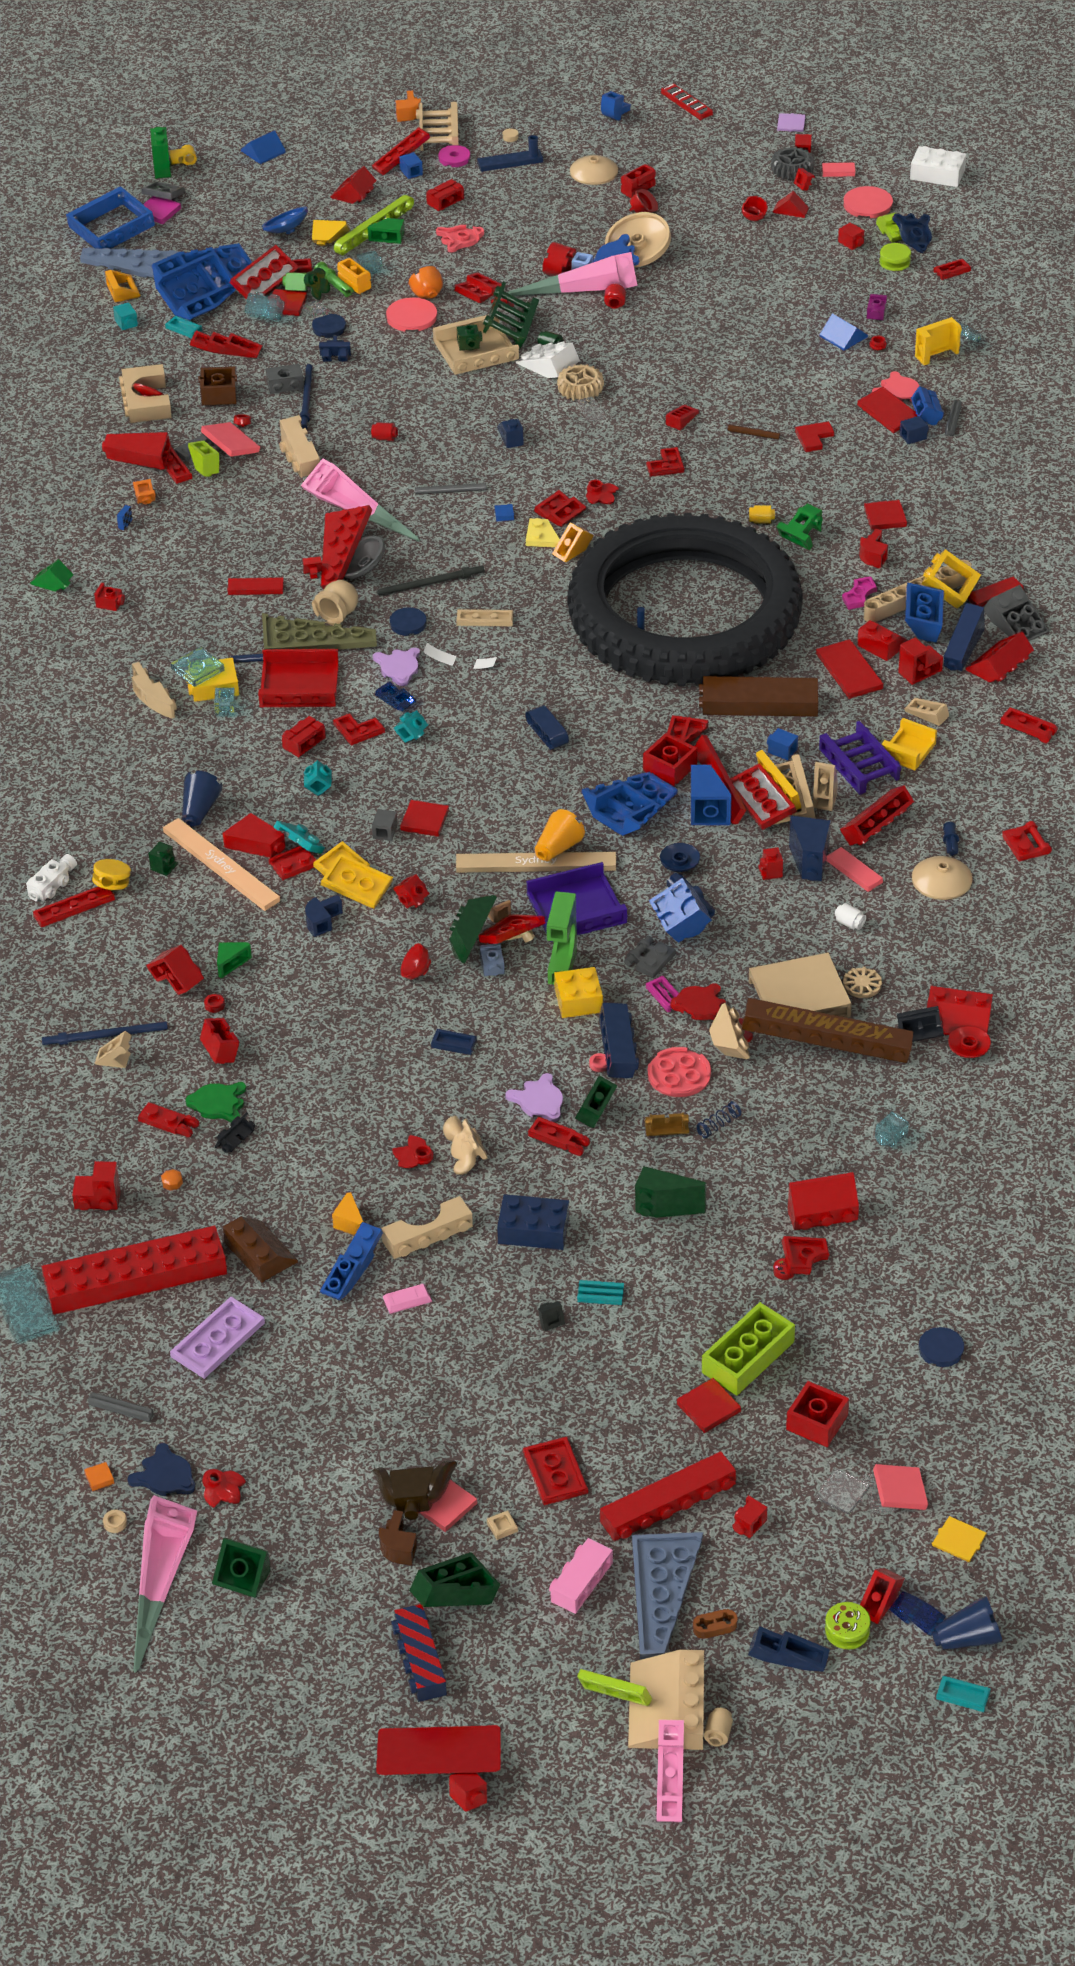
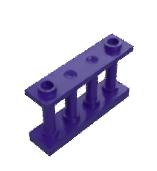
M860 721L856 722V733L834 740L827 733L820 735L819 750L835 765L836 769L859 795L866 793V786L869 781L887 774H891L896 781L900 780V763L888 753L870 733L869 729ZM857 740L864 744L848 751H842L839 748ZM868 751L873 754L872 757L856 763L849 759ZM879 762L884 767L868 774L860 771V769Z

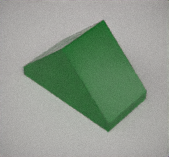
M219 943L217 957L218 977L222 979L252 958L250 943Z

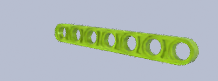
M408 195L401 196L342 236L334 245L335 253L343 256L354 249L355 246L368 239L369 225L382 221L384 218H399L413 208L414 199Z

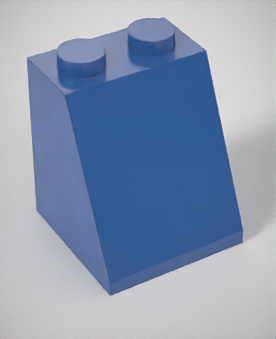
M691 765V825H730L731 793L711 765Z

